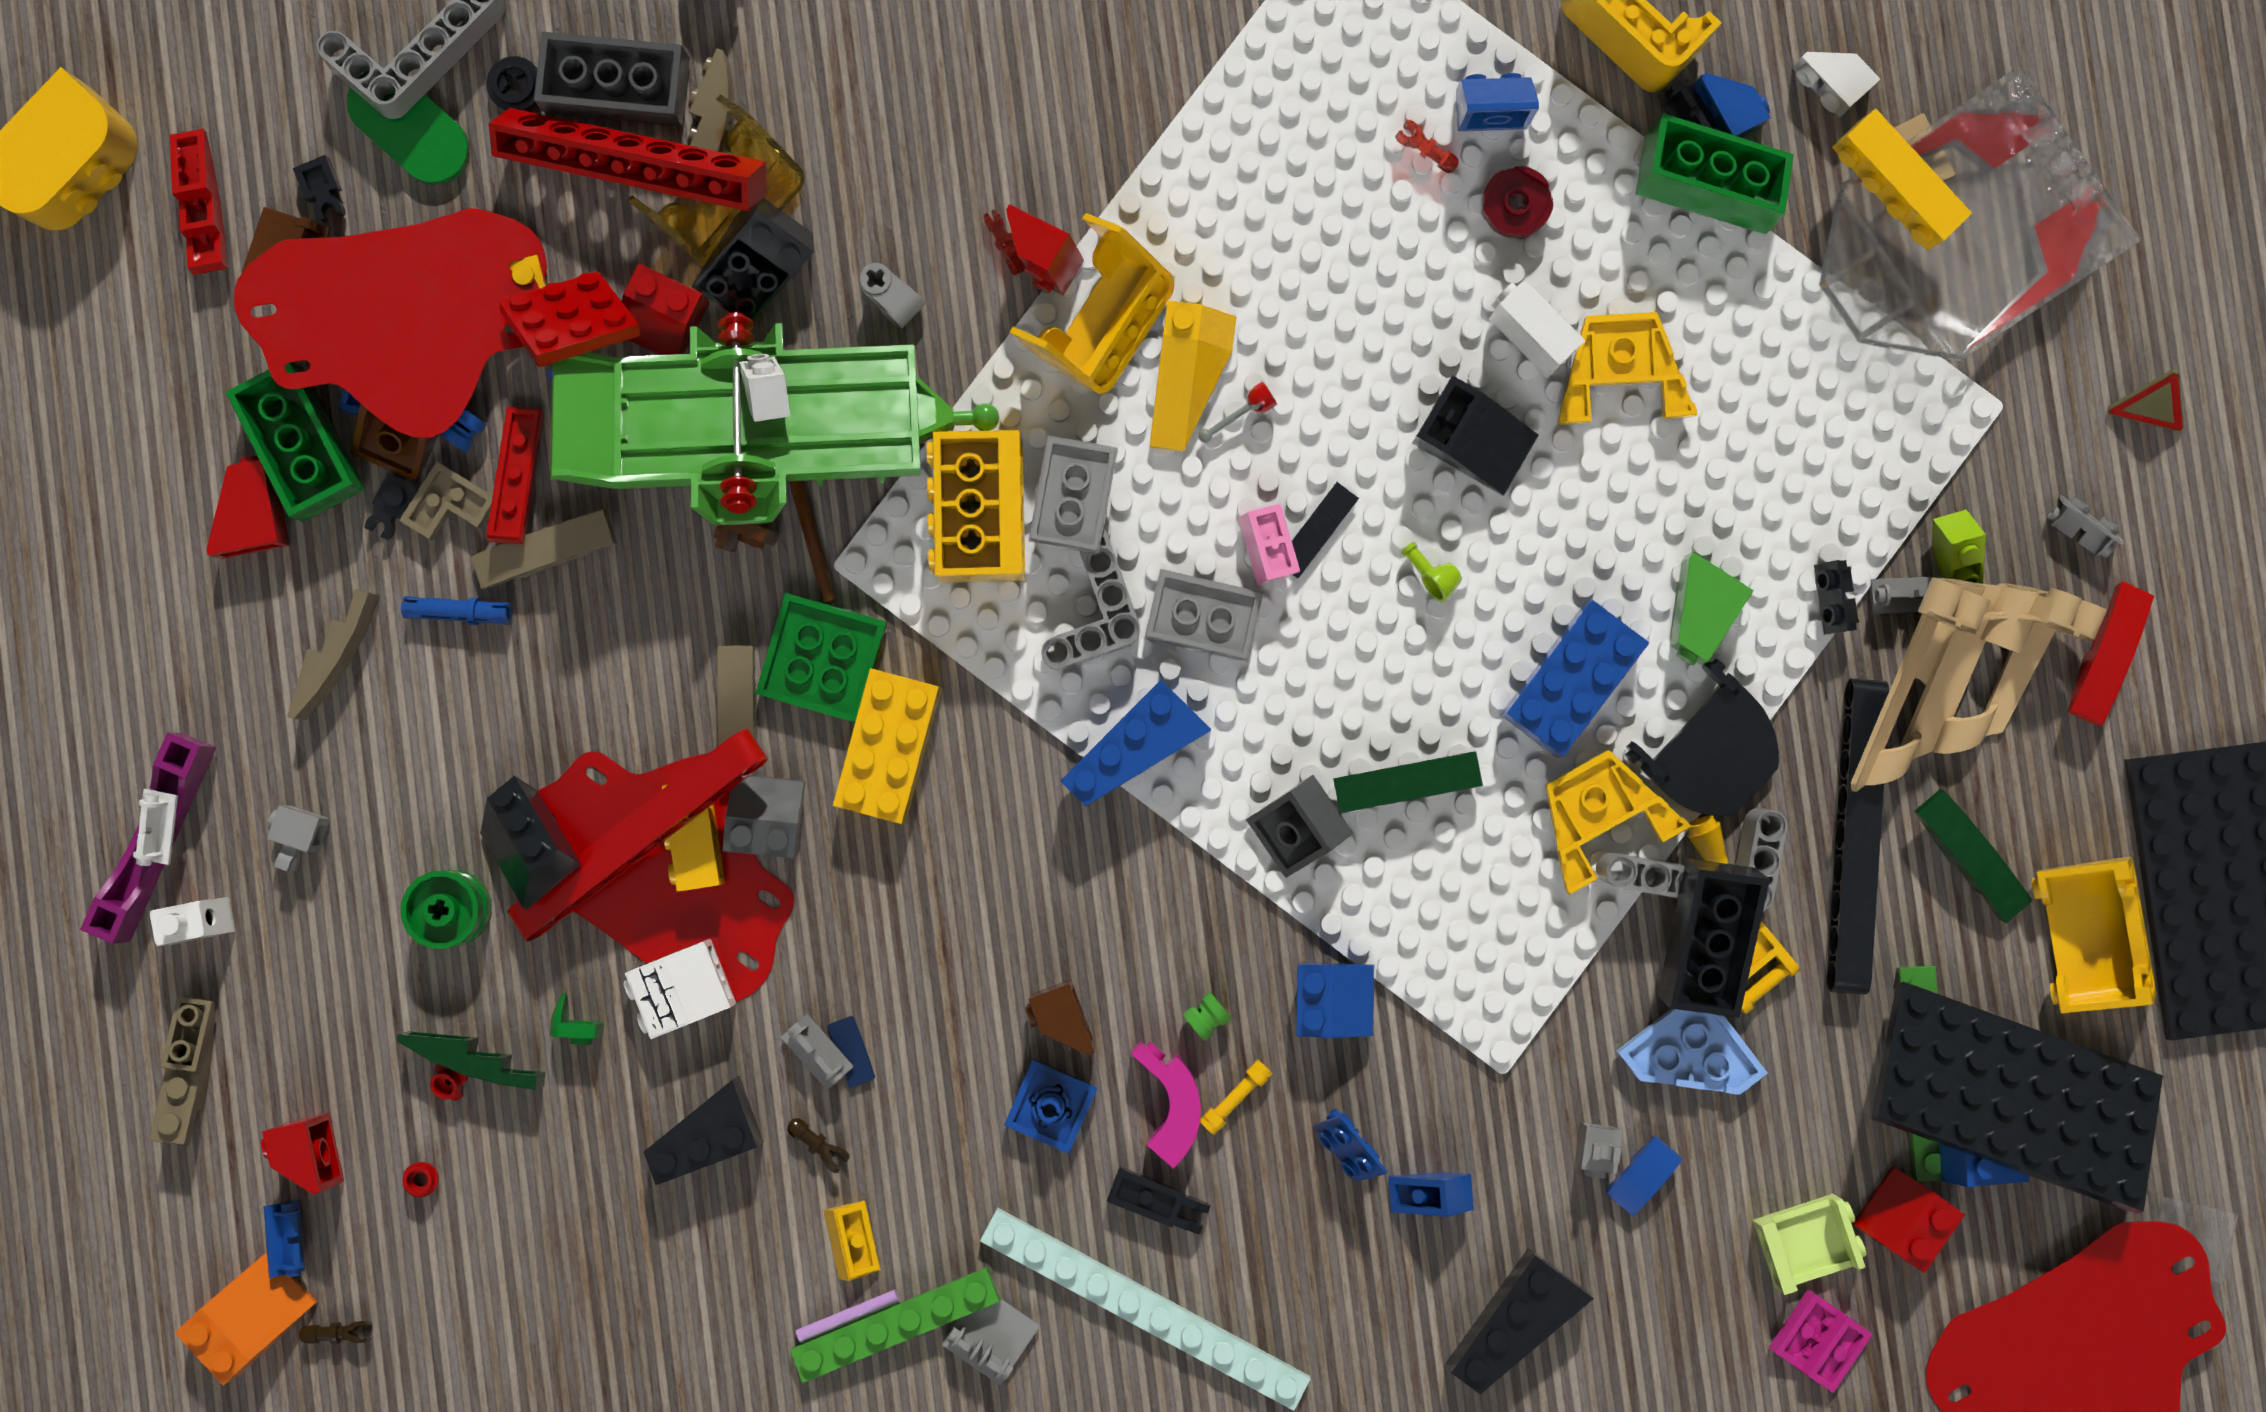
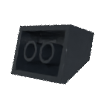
M513 776L487 798L480 834L522 908L527 910L582 864L536 789Z

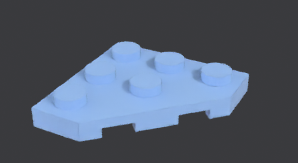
M1670 1009L1616 1050L1637 1080L1644 1082L1663 1083L1741 1095L1768 1074L1726 1017L1722 1015Z

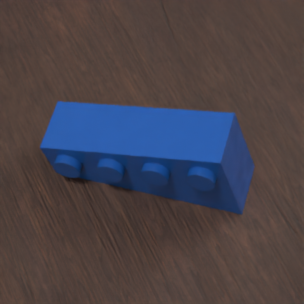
M1160 680L1060 782L1085 806H1088L1209 733L1212 729Z

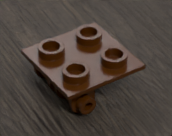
M263 207L242 273L252 261L278 242L287 239L328 238L331 228L316 224L314 220L301 216V218Z

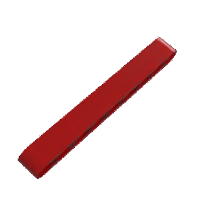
M749 729L741 730L732 735L579 853L577 857L582 865L527 910L522 908L519 901L513 904L507 910V914L524 940L529 942L546 933L761 768L768 761V757Z

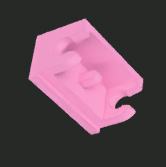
M1281 503L1249 511L1238 518L1257 586L1267 584L1279 578L1285 579L1300 572Z

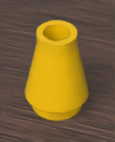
M1705 815L1690 822L1691 827L1688 829L1687 837L1704 861L1728 864L1729 861L1725 852L1720 822L1715 821L1713 815Z

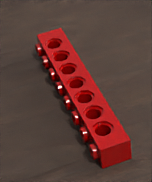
M509 108L488 123L491 155L493 157L744 211L751 210L767 195L766 161Z

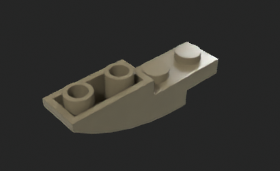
M716 48L713 58L708 57L703 66L702 76L704 78L700 88L694 89L689 99V112L699 125L691 129L687 144L726 153L734 118V86L729 60L723 50Z
M177 997L160 1066L165 1068V1073L149 1136L150 1141L184 1146L190 1145L197 1111L203 1112L209 1081L215 1025V1002L185 997Z

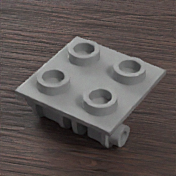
M1001 1299L996 1304L958 1319L941 1345L998 1385H1001L1003 1380H1006L1012 1372L1014 1364L1040 1325Z

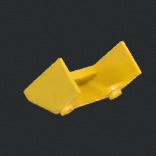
M1085 213L1082 219L1102 237L1092 255L1093 266L1102 277L1066 333L1056 327L1044 329L1038 337L1016 327H1012L1009 333L1044 362L1087 389L1098 394H1104L1113 388L1167 304V301L1172 296L1174 278L1122 226Z

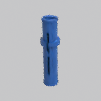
M404 596V602L401 603V614L406 619L462 621L478 626L479 623L509 625L510 619H512V605L509 602H486L471 597L469 600Z

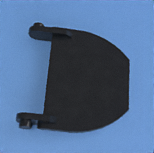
M1715 658L1712 662L1709 661L1702 665L1703 670L1720 686L1715 694L1654 759L1633 741L1626 746L1628 752L1625 756L1633 764L1639 761L1642 764L1640 769L1669 798L1681 806L1706 815L1733 816L1778 769L1779 751L1774 728L1763 707L1730 673L1725 675L1722 672L1726 667Z

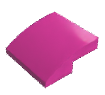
M1807 1289L1768 1348L1834 1393L1873 1334Z

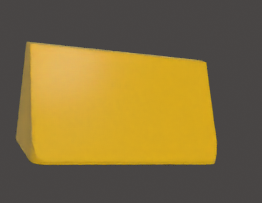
M859 1201L824 1210L838 1278L850 1281L880 1271L866 1202Z

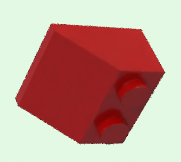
M1009 204L1006 213L1017 255L1025 266L1024 271L1033 278L1032 284L1039 290L1050 294L1053 290L1064 296L1084 262L1069 233Z
M638 263L622 297V303L638 322L641 335L629 339V341L658 355L684 354L690 343V327H698L710 302L702 293Z
M330 1113L290 1121L262 1131L261 1150L263 1156L268 1159L270 1168L311 1194L321 1193L344 1182Z
M1892 1166L1852 1224L1910 1266L1925 1273L1965 1214L1927 1187Z

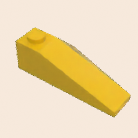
M1167 301L1149 447L1185 451L1223 369L1232 354L1236 316L1205 305Z

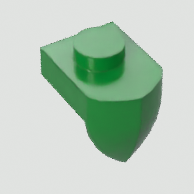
M562 993L552 1013L550 1036L570 1038V1044L591 1045L592 1039L603 1036L604 1022L569 1020L567 993Z

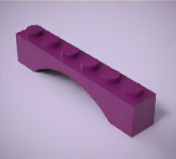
M167 732L153 763L150 790L178 795L173 847L217 747L185 733ZM139 824L117 867L95 895L80 928L81 931L111 944L131 942L165 865L152 862L150 866L136 864L133 852L137 849Z

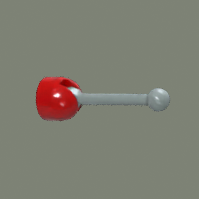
M1261 381L1249 391L1248 402L1245 406L1210 429H1202L1198 434L1199 440L1203 443H1208L1212 439V435L1250 410L1264 413L1278 405L1264 382Z

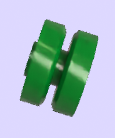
M463 870L432 871L417 877L406 889L401 901V920L406 932L418 944L430 949H448L476 940L486 930L492 916V900L487 887L475 875ZM445 907H449L448 914L445 912Z

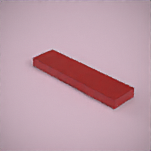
M507 407L486 533V539L489 542L524 545L544 420L542 409Z

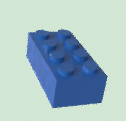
M1592 599L1583 604L1500 715L1556 758L1564 757L1650 642Z

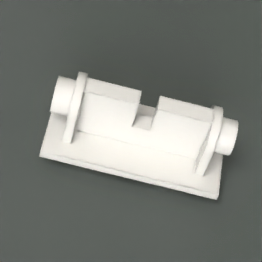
M150 789L143 790V799L139 800L141 813L137 849L133 852L137 865L150 866L152 862L170 865L178 795Z

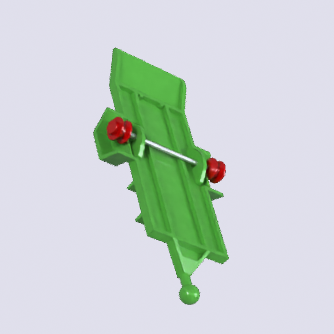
M734 312L727 314L718 321V328L722 331L718 335L719 343L714 342L697 326L690 327V354L612 357L587 352L553 363L550 479L611 489L691 486V508L712 525L771 523L787 503L786 481L816 480L818 486L823 487V480L878 477L880 484H884L885 477L921 475L919 444L932 439L933 432H947L954 429V426L974 425L980 431H991L999 423V412L993 405L988 403L979 404L973 411L953 412L952 407L916 376L914 345L783 350L782 323H775L763 341H754V336L750 332L754 327L753 321L742 313ZM754 354H768L769 358L775 357L785 374L790 409L789 417L754 422L749 412L739 362L748 361L747 357Z

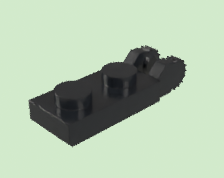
M1119 1166L1106 1200L1111 1204L1169 1227L1177 1226L1196 1234L1201 1233L1203 1226L1195 1220L1178 1216L1181 1205L1190 1207L1200 1213H1208L1211 1207L1210 1204L1186 1195L1184 1191Z

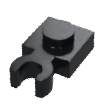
M326 155L293 168L305 200L309 203L317 201L314 211L319 220L324 223L329 222L326 210L330 206H334L336 213L341 217L345 216L344 205L333 196V194L342 191L332 163Z
M388 473L371 503L380 509L377 514L371 515L366 520L365 529L373 532L376 525L383 522L385 529L380 537L390 540L395 534L396 527L394 522L396 518L400 519L419 489Z

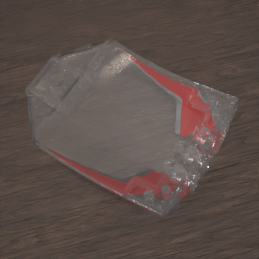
M2019 65L1907 141L1941 180H1944L1943 182L1972 214L1945 241L1927 251L1912 239L1908 229L1899 220L1893 218L1888 213L1884 203L1864 187L1862 180L1856 174L1840 184L1819 286L1858 343L1961 361L2077 282L2140 242L2141 239L2024 69Z

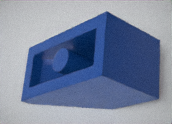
M1710 73L1701 75L1693 85L1694 90L1721 132L1743 138L1762 128L1771 118L1767 100L1763 95H1758L1753 86Z
M1433 1172L1388 1177L1391 1212L1450 1217L1474 1210L1471 1174Z

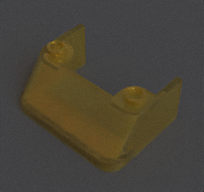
M720 94L716 100L737 121L726 137L727 151L733 155L766 161L767 195L764 198L780 210H783L804 184L805 178L802 168L746 110ZM633 195L627 200L661 233L702 268L733 219L741 211L740 209L700 201L692 212L682 204L674 202L665 205L656 213Z

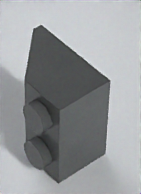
M750 775L730 791L725 816L723 851L794 858L799 850L805 781Z
M1311 775L1246 819L1285 878L1332 851L1353 834L1314 775Z

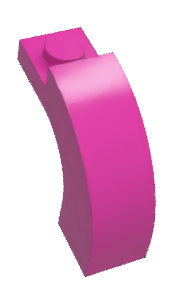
M1140 1040L1131 1050V1055L1163 1083L1169 1096L1167 1115L1159 1127L1147 1139V1146L1174 1169L1191 1148L1200 1125L1201 1104L1197 1084L1190 1069L1177 1053L1166 1063L1163 1061L1166 1054L1151 1041L1145 1045Z

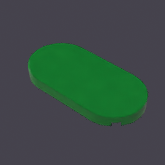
M369 72L362 73L358 79L366 77ZM349 89L347 110L352 122L416 180L425 184H445L452 182L464 172L470 157L468 136L448 114L426 95L401 118L388 119L354 90ZM395 93L388 94L383 101L392 99Z

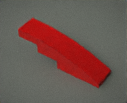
M203 128L171 134L169 139L172 194L178 200L180 232L186 238L187 268L193 275L228 269L221 202L207 132Z
M2124 581L2115 586L2107 615L2103 619L2093 641L2092 648L2083 656L2068 713L2098 727L2104 724L2134 658L2154 595Z

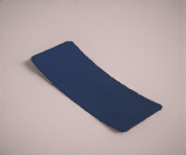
M849 1016L828 1024L827 1028L833 1043L854 1066L845 1074L849 1087L852 1088L875 1079L868 1053L854 1017Z

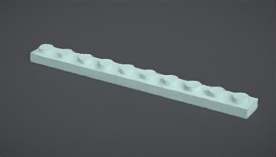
M998 1207L980 1239V1242L1293 1411L1311 1380L1310 1376Z

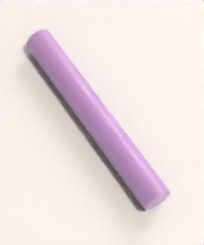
M894 1289L797 1329V1338L800 1343H803L900 1303L898 1293Z

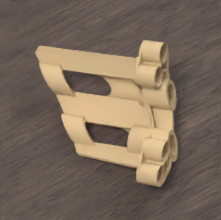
M1932 577L1918 609V612L1922 615L1852 778L1851 790L1857 792L1865 785H1878L1894 781L1908 771L1913 759L1930 752L1939 754L1962 752L1979 745L1985 736L2003 733L2055 631L2093 643L2107 609L2055 588L2043 591L2015 584H1980ZM1985 642L2008 649L2009 655L1984 713L1966 718L1954 717ZM1914 678L1921 680L1926 687L1901 746L1885 749Z

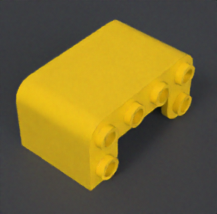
M1561 0V8L1565 16L1645 91L1652 93L1660 92L1666 88L1703 50L1722 24L1710 11L1699 18H1690L1683 11L1671 24L1647 0Z

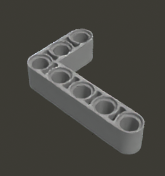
M451 0L385 68H382L349 38L338 31H329L321 35L317 42V50L329 69L380 114L388 119L401 118L503 16L506 10L505 0H489L487 2H481V0ZM468 20L464 26L456 27L459 22ZM437 45H444L439 51H432ZM344 50L339 56L332 57L335 52ZM420 69L417 74L407 76L410 71ZM363 72H369L366 77L358 79L359 75ZM395 93L392 99L383 101L385 96Z
M1105 526L1099 554L1079 551L1103 619L1046 640L1042 646L1041 655L1045 664L1053 670H1064L1129 647L1139 638L1140 624ZM1101 554L1107 556L1111 561L1108 570L1105 572L1094 571L1090 566L1093 557ZM1114 587L1121 591L1123 598L1119 604L1110 606L1104 603L1102 596L1108 588ZM1120 621L1132 623L1135 628L1132 637L1128 639L1118 638L1114 633L1116 624ZM1093 632L1100 636L1101 645L1098 649L1087 651L1081 646V639L1085 634ZM1055 644L1065 646L1068 651L1067 658L1061 663H1053L1048 659V650Z
M1755 808L1750 810L1745 816L1735 865L1756 868L1754 857L1758 852H1762L1764 856L1763 863L1756 869L1770 879L1763 909L1765 911L1772 905L1775 896L1787 832V821L1780 812L1765 808ZM1768 817L1770 827L1767 832L1762 833L1760 829L1761 821ZM1607 853L1599 858L1596 864V873L1601 881L1618 888L1678 898L1680 891L1679 881L1683 876L1685 865L1619 853ZM1620 861L1622 873L1618 878L1613 879L1611 868L1616 862ZM1654 867L1656 871L1655 881L1647 885L1645 881L1646 872Z

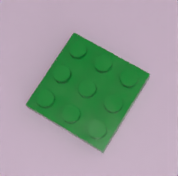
M784 593L755 694L856 722L870 668H875L888 622Z

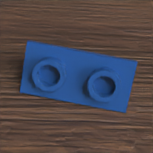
M299 1200L263 1206L269 1278L286 1275V1277L301 1275V1271H305Z

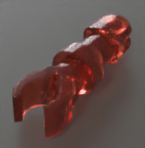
M1406 120L1403 128L1409 130L1412 136H1406L1401 130L1396 134V140L1403 146L1421 151L1420 156L1424 159L1428 156L1438 164L1437 167L1446 173L1454 172L1459 165L1456 155L1449 150L1445 152L1436 145L1437 141L1431 137L1429 140L1425 137L1418 124L1412 120Z
M992 210L994 219L992 221L989 214L985 213V225L996 239L994 244L997 250L1003 251V256L1009 270L1014 276L1024 272L1025 267L1017 255L1012 233L1007 232L1001 215L998 211Z

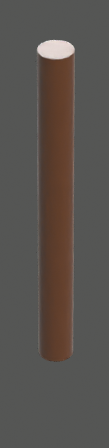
M789 481L823 604L836 601V596L804 482Z

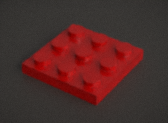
M599 271L583 273L577 278L560 283H550L543 288L526 293H517L510 298L498 301L501 314L538 367L641 336L638 322Z

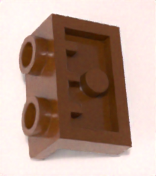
M758 524L717 525L714 538L718 540L715 547L735 552L739 541L753 547L763 549L765 544L775 546L780 533Z

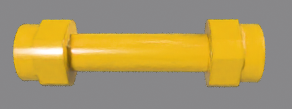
M1259 1059L1246 1070L1248 1075L1215 1109L1210 1107L1200 1119V1123L1213 1135L1224 1127L1227 1123L1224 1119L1257 1085L1262 1087L1273 1075Z

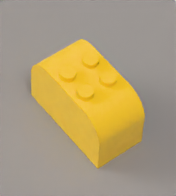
M60 67L0 130V206L46 230L57 231L73 226L84 215H88L95 210L98 200L108 190L115 188L121 182L122 175L134 162L138 142L133 127L91 87Z

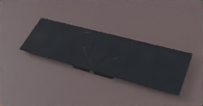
M1338 482L1334 484L1292 540L1300 572L1293 574L1297 579L1302 575L1359 499Z

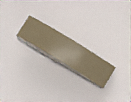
M602 509L525 535L524 545L502 543L472 555L471 559L480 588L491 589L515 578L528 577L552 566H562L617 543L607 509Z
M355 589L345 622L331 619L322 651L307 649L287 717L307 720L330 694L351 663L368 630L380 597L379 595Z
M717 646L718 746L732 735L744 729H749L757 741L758 720H756L754 646ZM757 771L754 772L752 775L757 776Z

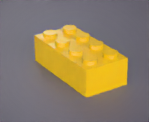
M870 668L833 806L899 824H906L942 688Z

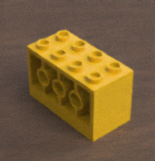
M1020 430L933 432V442H927V462L930 463L931 469H934V477H928L927 479L928 499H931V504H934V513H928V533L932 539H935V549H929L928 551L929 570H932V574H935L941 583L1025 581L1023 440ZM971 467H976L979 473L975 474V477L968 478L965 472L969 471ZM971 502H977L980 508L976 509L975 513L969 514L965 509L966 506H969ZM971 537H977L981 544L977 545L976 549L970 550L966 542L970 541Z

